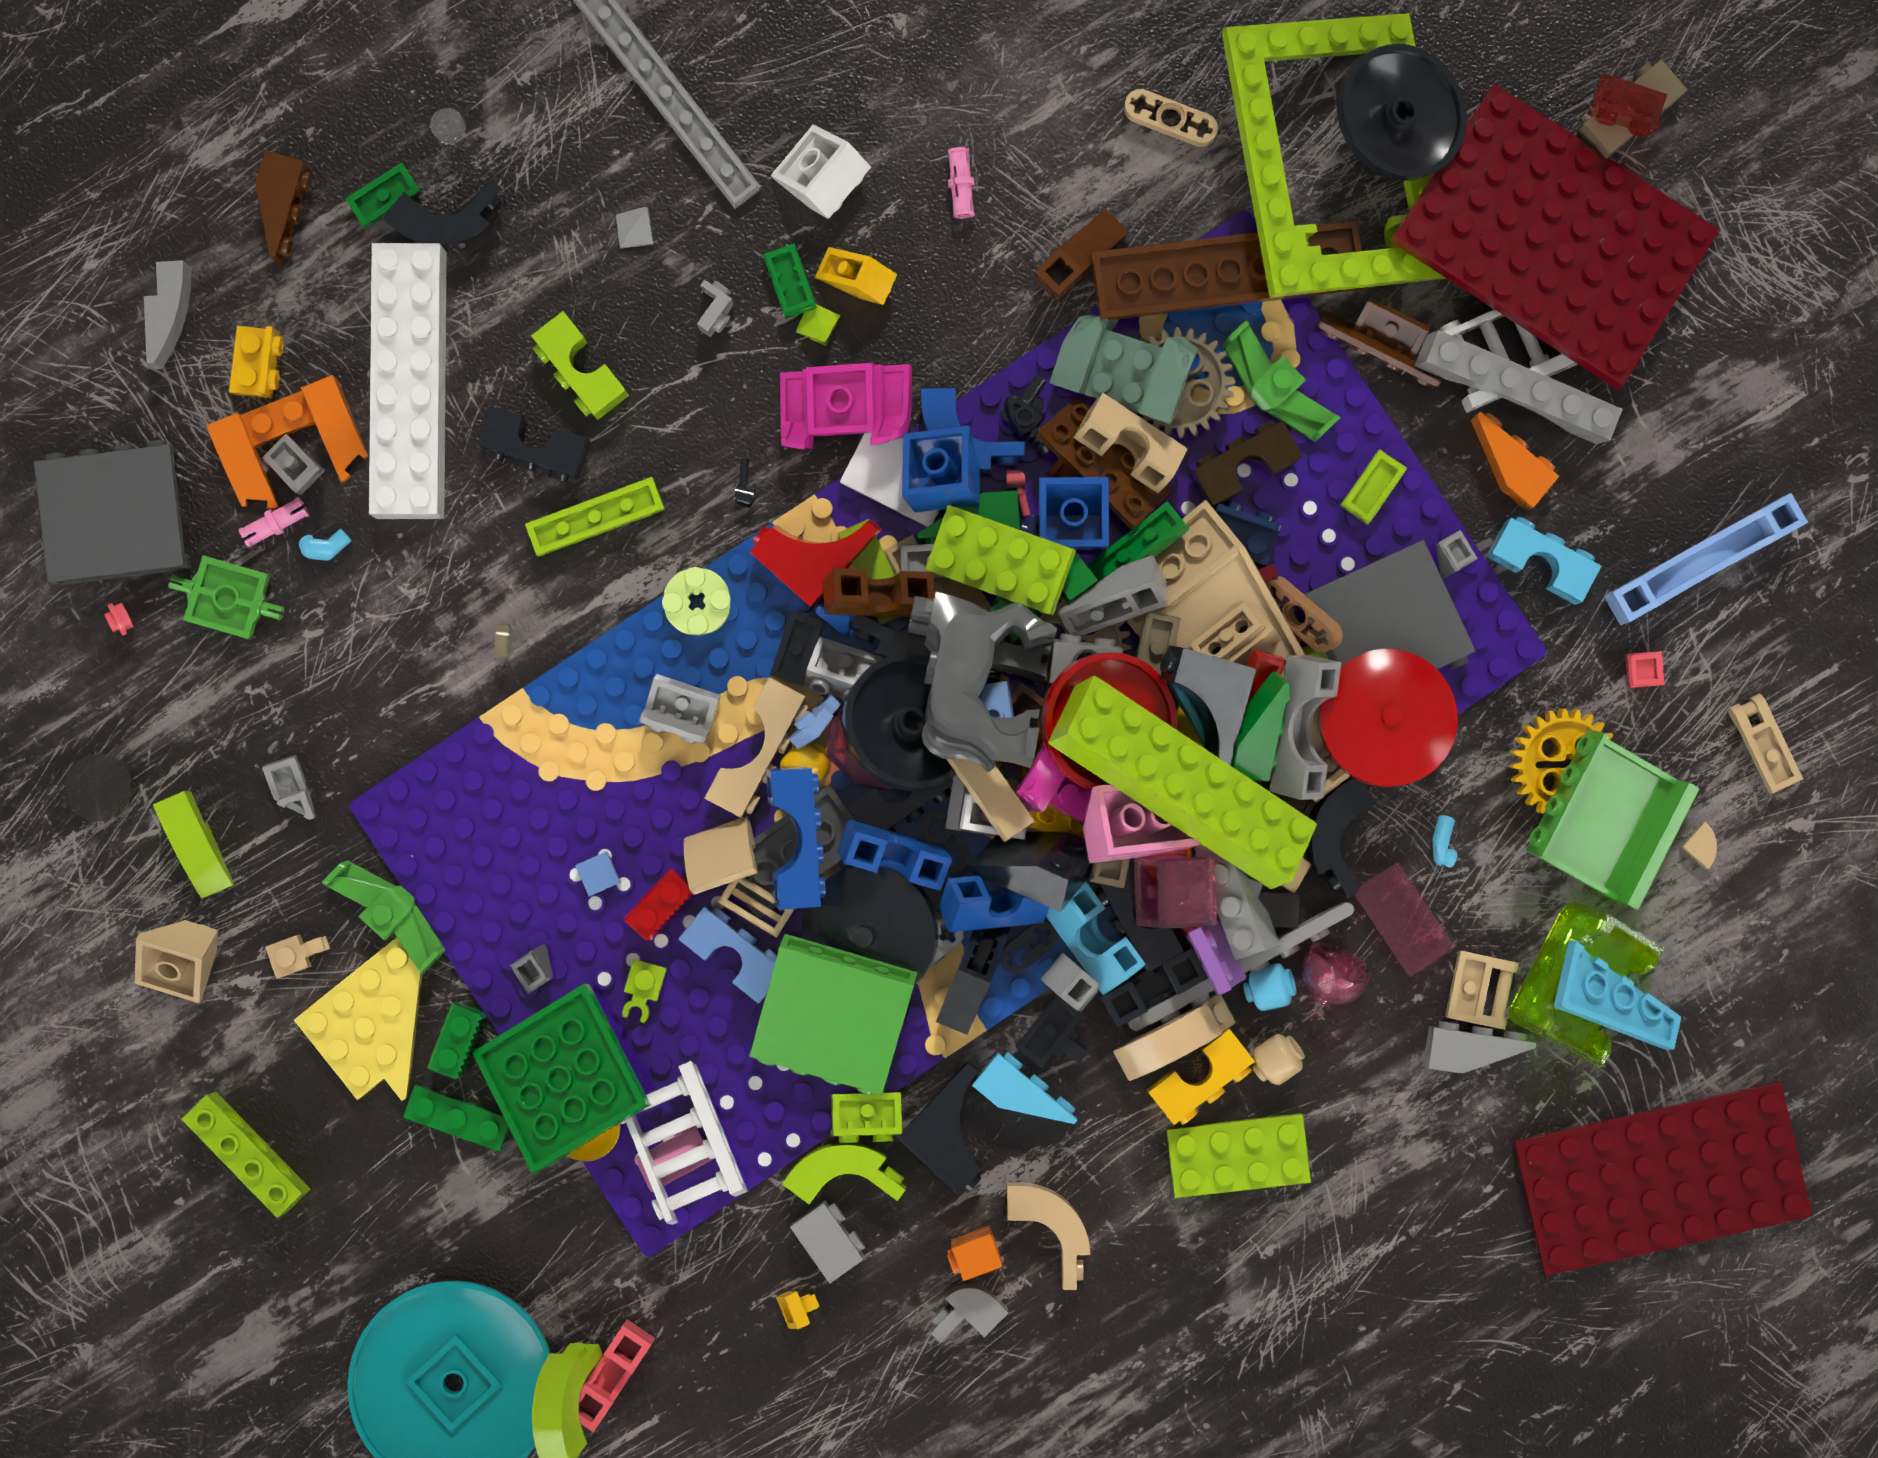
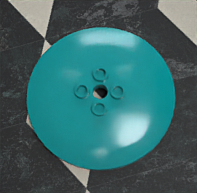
M440 1281L416 1287L398 1296L382 1308L364 1329L356 1344L349 1366L347 1382L349 1408L353 1423L363 1443L375 1458H526L535 1447L532 1430L534 1391L541 1368L551 1353L550 1348L533 1318L518 1303L493 1288L467 1281ZM451 1373L460 1375L464 1382L462 1390L457 1392L449 1390L445 1383L447 1375Z

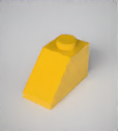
M828 247L815 278L861 300L883 305L891 292L897 274L870 256Z

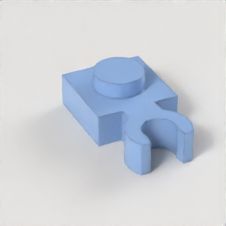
M832 694L829 695L824 702L819 701L815 705L812 713L810 711L805 712L795 722L794 725L797 729L789 740L798 749L820 736L833 718L832 714L840 706L837 699Z

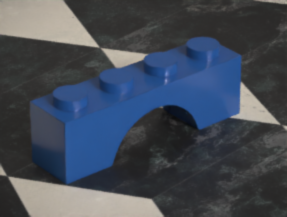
M808 766L766 769L768 804L784 810L793 820L797 830V846L793 856L783 867L772 872L774 906L779 910L821 907L820 898L825 897L826 888L824 877H819L818 863H823L822 843H817L816 829L821 828L820 809L815 808L814 794H819L817 773L813 774L812 768Z

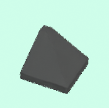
M545 944L533 949L510 965L527 994H530L553 978L549 954Z

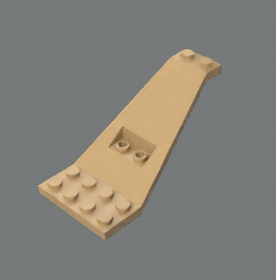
M1205 500L1182 518L1190 530L1155 557L1167 581L1168 605L1153 610V612L1181 618L1175 644L1177 647L1245 666L1252 649L1281 656L1285 660H1287V656L1305 655L1248 551ZM1145 613L1126 620L1139 637ZM1248 626L1245 632L1239 633L1241 627ZM1216 647H1221V650L1217 654H1212V651ZM1318 707L1311 723V739L1318 756L1328 764L1324 790L1325 797L1350 776L1337 766L1323 744L1318 723ZM1313 799V800L1317 803V802L1320 801L1321 799Z

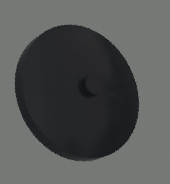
M1389 44L1371 50L1357 60L1347 71L1338 92V121L1347 145L1365 166L1384 177L1401 181L1425 178L1446 166L1457 154L1464 140L1467 111L1461 88L1450 70L1438 58L1421 48L1406 44Z
M916 654L890 656L867 668L848 692L842 716L843 732L847 746L859 766L878 782L904 791H924L936 788L957 775L947 759L932 754L924 745L922 731L925 725V712L931 685L924 683L930 658Z
M850 866L838 871L825 880L826 894L825 897L820 898L821 907L806 908L803 919V939L918 972L915 984H917L933 963L939 939L935 910L923 889L918 884L908 882L907 878L900 872L886 867H879L877 873Z

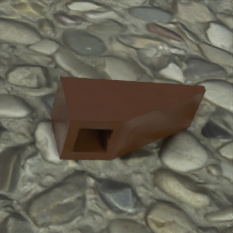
M265 150L255 184L269 255L277 264L282 265L284 257H289L292 251L293 238L291 234L294 224L298 225L301 221L303 206L300 204L304 192L308 193L311 188L313 175L310 173L311 169L304 161Z
M1105 209L1035 270L1034 280L1058 303L1092 270L1091 253L1114 249L1129 234V231Z

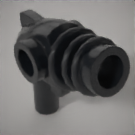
M1035 375L1021 397L1015 395L1006 397L1004 408L1000 411L999 415L1006 422L1010 423L1020 438L1029 434L1025 442L1034 439L1031 446L1038 444L1039 446L1035 451H1039L1044 456L1051 450L1037 437L1036 433L1046 424L1044 423L1040 426L1044 420V416L1040 412L1044 407V403L1037 398L1046 381Z

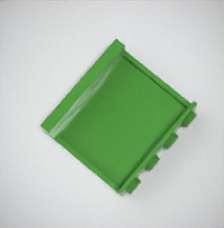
M1587 729L1585 735L1577 743L1576 753L1570 765L1561 774V782L1554 796L1548 800L1545 806V814L1530 835V843L1526 852L1620 905L1638 910L1700 788L1689 782L1677 780L1607 739L1609 735L1606 733Z
M784 934L749 1057L756 1058L765 1065H780L790 1068L792 1072L799 1075L810 1074L821 1077L833 1085L845 1084L855 1087L864 1094L871 1095L875 1093L882 1095L918 972Z

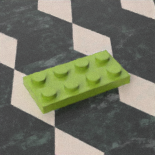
M948 505L925 570L1007 600L1022 603L1029 608L1053 616L1076 550Z
M1302 1113L1166 1129L1175 1198L1311 1183Z

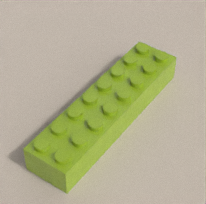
M1095 675L1075 685L1048 741L1049 745L1269 889L1293 881L1317 823Z

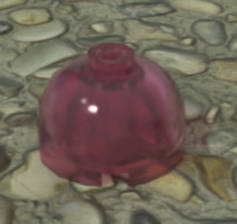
M1313 942L1302 964V977L1306 987L1313 993L1312 998L1325 1006H1330L1331 1003L1338 1005L1347 1004L1359 998L1373 976L1372 972H1365L1368 967L1367 964L1343 948L1336 946L1334 953L1324 949L1325 942Z

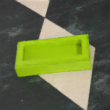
M1379 449L1340 506L1368 525L1401 479L1407 467Z

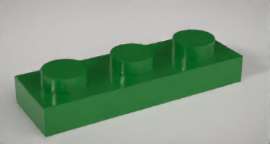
M1167 501L1087 566L1100 582L1121 566L1151 555L1155 558L1190 529Z
M418 1084L414 1085L403 1118L499 1152L503 1148L509 1131L503 1114Z

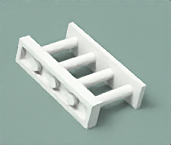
M1492 310L1463 324H1460L1459 320H1455L1440 328L1441 331L1464 340L1463 334L1480 327L1490 351L1510 360L1492 322L1504 317L1496 310ZM1515 323L1532 360L1529 362L1531 367L1529 369L1550 377L1578 365L1562 353L1550 359L1548 354L1544 355L1536 336ZM1470 387L1468 389L1470 395H1467L1461 402L1466 413L1502 397Z
M692 1061L678 1066L682 1076L677 1077V1082L647 1094L646 1096L651 1105L640 1111L643 1112L684 1094V1096H691L695 1106L690 1109L691 1113L645 1133H642L636 1114L621 1123H627L656 1196V1199L652 1201L656 1215L659 1220L665 1219L666 1223L671 1225L678 1222L674 1210L721 1189L723 1192L729 1190L730 1195L734 1197L748 1192L698 1067ZM693 1126H697V1128L703 1126L708 1138L703 1141V1145L655 1165L648 1146ZM708 1157L710 1160L716 1158L720 1171L716 1172V1177L668 1197L660 1178Z

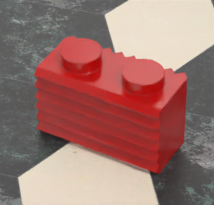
M670 869L624 918L625 922L643 939L653 940L654 935H658L659 930L664 929V925L668 924V920H672L673 915L678 914V910L682 909V905L687 904V900L692 899L694 894L689 890L688 881L675 869Z

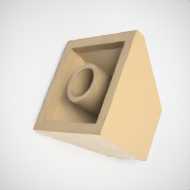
M184 920L138 934L136 938L135 984L200 1003L217 953L218 930Z

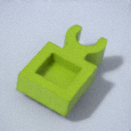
M633 959L624 992L633 994L631 1001L625 1004L622 1011L623 1017L628 1018L631 1008L637 1006L642 1010L640 1022L644 1023L647 1021L650 1014L647 1001L648 999L658 1001L667 971L666 967Z

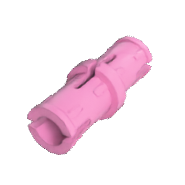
M951 148L948 150L950 163L948 188L952 191L953 218H970L975 216L972 199V187L975 186L970 172L969 148Z
M296 497L295 500L275 511L269 509L264 512V517L243 528H239L242 538L256 532V534L244 541L246 545L251 548L273 534L278 536L284 533L283 529L310 516L306 506L295 513L292 512L304 504L301 498Z

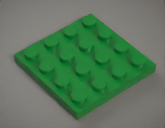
M590 984L579 986L472 1052L531 1173H539L651 1105Z

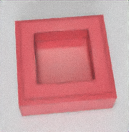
M1662 651L1625 654L1628 688L1665 685Z

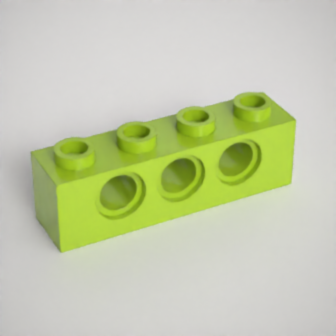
M217 1092L207 1094L182 1118L184 1123L276 1218L286 1214L310 1190L299 1176Z

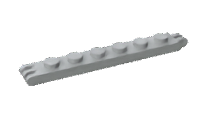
M1339 902L1277 936L1280 946L1238 960L1244 973L1259 971L1270 965L1268 960L1279 954L1282 959L1300 950L1298 944L1308 938L1315 942L1330 933L1328 927L1352 915L1354 907L1350 903ZM1209 979L1179 995L1176 994L1148 1009V1012L1129 1021L1128 1026L1132 1030L1138 1031L1158 1020H1161L1164 1024L1181 1015L1178 1009L1190 1003L1192 1007H1196L1211 998L1208 993L1214 990Z

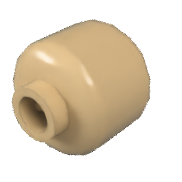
M1276 1034L1254 1049L1253 1054L1256 1063L1252 1065V1068L1261 1081L1269 1080L1275 1085H1280L1302 1070V1059L1305 1058L1301 1047L1290 1035L1284 1037L1281 1034Z

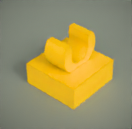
M787 1291L776 1297L789 1329H800L810 1324L806 1313L820 1307L815 1294L799 1297L797 1291Z

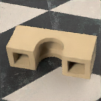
M1104 393L1100 395L1087 411L1073 437L1100 456H1103L1112 444H1120L1126 447L1135 459V466L1130 475L1157 493L1174 477L1187 451V448L1175 439L1169 437Z

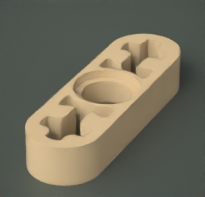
M1144 89L1133 90L1125 100L1124 112L1132 122L1197 147H1206L1216 138L1218 132L1217 121L1207 113ZM1140 98L1145 100L1144 106L1151 110H1154L1155 103L1161 106L1157 110L1154 121L1150 119L1152 116L1151 111L1142 109L1140 114L1135 113V106L1130 103H1137ZM1170 109L1177 111L1180 115V123L1174 127L1166 126L1161 119L1164 111ZM1187 116H1190L1192 118L1189 124L1199 127L1201 123L1208 124L1207 130L1211 134L1205 133L1203 138L1197 136L1198 130L1188 126L1186 133L1181 130L1185 125Z

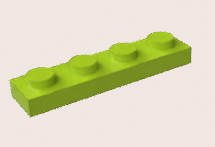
M653 477L531 521L526 523L525 526L536 556L540 557L664 511L665 508Z

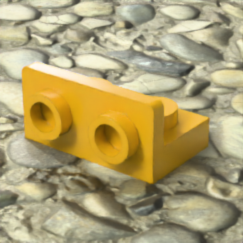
M237 326L229 393L272 399L273 390L278 389L280 381L279 370H276L277 357L282 356L284 348L283 337L280 336V332L271 326H266V329Z

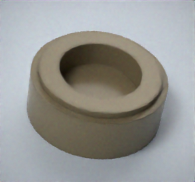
M496 624L495 658L507 659L510 653V626Z

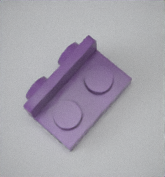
M1212 918L1185 932L1217 995H1222L1232 990L1231 986L1246 979L1239 961H1235L1227 937L1217 918Z

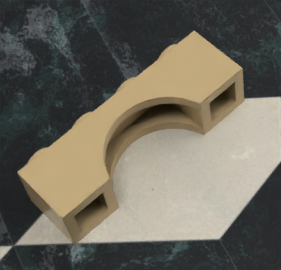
M770 677L768 678L753 706L760 716L765 729L764 744L760 753L752 762L743 767L734 769L720 768L704 799L740 818H743L746 813L752 815L761 798L756 793L761 783L767 785L766 769L777 768L772 765L777 753L779 752L784 755L791 742L789 740L791 735L788 733L793 723L807 712L809 706L804 704L807 699L804 695Z

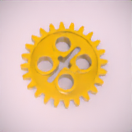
M1559 708L1556 717L1553 711H1545V721L1541 717L1534 716L1535 728L1524 725L1522 728L1527 736L1525 738L1515 737L1514 740L1521 747L1520 750H1510L1512 755L1518 757V762L1509 764V767L1518 769L1519 774L1513 776L1511 781L1522 783V786L1516 791L1517 794H1529L1525 801L1526 805L1532 806L1538 802L1536 812H1545V806L1548 800L1554 796L1561 782V774L1567 767L1537 768L1536 763L1540 761L1572 760L1576 753L1575 743L1577 739L1585 735L1587 729L1601 732L1604 727L1603 722H1596L1591 725L1593 721L1592 714H1585L1581 718L1580 710L1573 709L1569 715L1567 709ZM1606 733L1607 735H1609V736L1607 737V739L1610 740V739L1612 738L1613 734H1612V733ZM1549 738L1553 743V751L1550 755L1545 756L1542 752V744ZM1550 772L1554 776L1555 781L1553 787L1546 790L1543 785V778Z

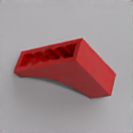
M869 520L857 531L838 541L813 542L800 539L788 533L779 525L771 526L770 529L765 526L753 538L752 542L755 546L749 552L811 607L816 605L824 596L823 581L832 569H848L881 532L882 528L873 520Z

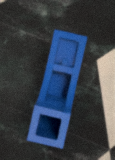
M955 388L921 389L922 417L926 431L961 426L956 415ZM973 438L979 470L982 474H990L991 460H997V465L1015 466L1018 465L1017 460H1024L1025 442H984Z

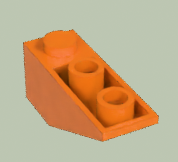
M1479 412L1472 418L1471 422L1500 490L1524 510L1529 511L1534 508L1559 477L1554 472V465L1542 456L1535 457L1527 450L1529 448L1528 444L1517 435H1508L1501 429L1503 425L1496 417L1489 413L1484 415L1482 412Z

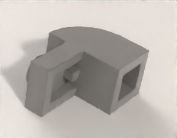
M1063 952L1041 977V980L1059 997L1080 1012L1098 993V987L1100 986L1097 981Z
M968 1283L955 1286L945 1293V1299L952 1305L951 1308L942 1307L931 1319V1322L934 1324L931 1327V1334L941 1343L965 1318L985 1338L1008 1314V1308L990 1290L981 1285Z

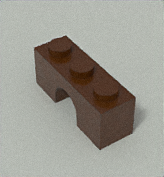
M833 568L823 581L825 614L911 617L915 596L934 599L935 597L933 572L900 571L891 578L871 579L867 578V569Z

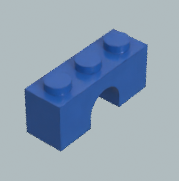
M850 819L847 821L837 848V852L844 864L877 873L879 867L891 868L905 876L908 882L939 891L942 889L952 862V858L943 846Z
M980 876L948 878L938 906L949 932L1039 924L1044 922L1049 907L1005 887L988 893Z

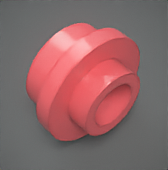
M111 603L107 605L110 612L104 614L112 632L119 630L122 636L126 635V630L133 628V624L123 604L119 603L114 606Z

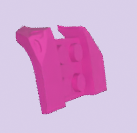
M862 363L806 367L803 371L780 373L782 446L797 449H813L814 436L872 433L870 445H881L901 438L903 434L908 433L912 413V367L910 364L883 366L881 364Z
M1043 744L1028 773L1017 786L1015 794L1028 812H1043L1050 805L1084 825L1092 790L1083 788L1064 776L1051 760L1045 744Z

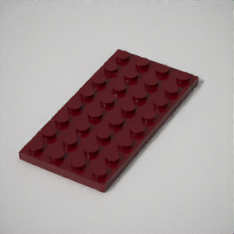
M1778 1081L1513 1140L1542 1271L1545 1276L1813 1217L1782 1083Z

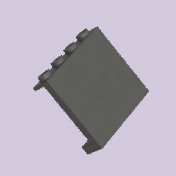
M165 440L146 442V447L133 449V445H116L112 447V452L100 453L99 449H84L78 451L79 456L66 457L65 453H52L45 455V460L34 461L48 583L61 586L192 569L191 557L184 550L174 455L178 454L177 448L167 444Z
M1424 540L1304 594L1340 625L1343 633L1341 644L1325 653L1329 660L1341 662V667L1356 656L1369 651L1396 649L1415 654L1425 659L1436 669L1448 664L1452 670L1470 662L1467 655L1476 652ZM1322 630V631L1324 632V637H1323V639H1324L1325 641H1328V640L1325 638L1327 632H1326L1325 630Z

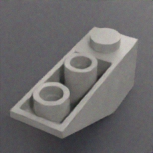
M1439 1021L1438 1027L1428 1026L1423 1066L1428 1069L1463 1074L1536 1048V1043L1527 1041V1034L1507 1031L1506 1037L1494 1036L1493 1029L1473 1026L1472 1032L1459 1030L1460 1024Z

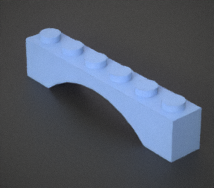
M1792 493L1787 494L1606 594L1604 598L1619 624L1629 623L1700 581L1807 524L1808 521Z

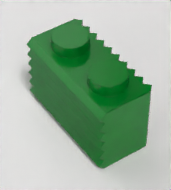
M460 1002L451 1004L427 1068L453 1079L466 1075L465 1069L469 1068L467 1063L471 1062L469 1057L473 1056L472 1050L476 1049L474 1044L478 1043L477 1038L481 1036L479 1031L483 1030L482 1025L485 1024L486 1013Z

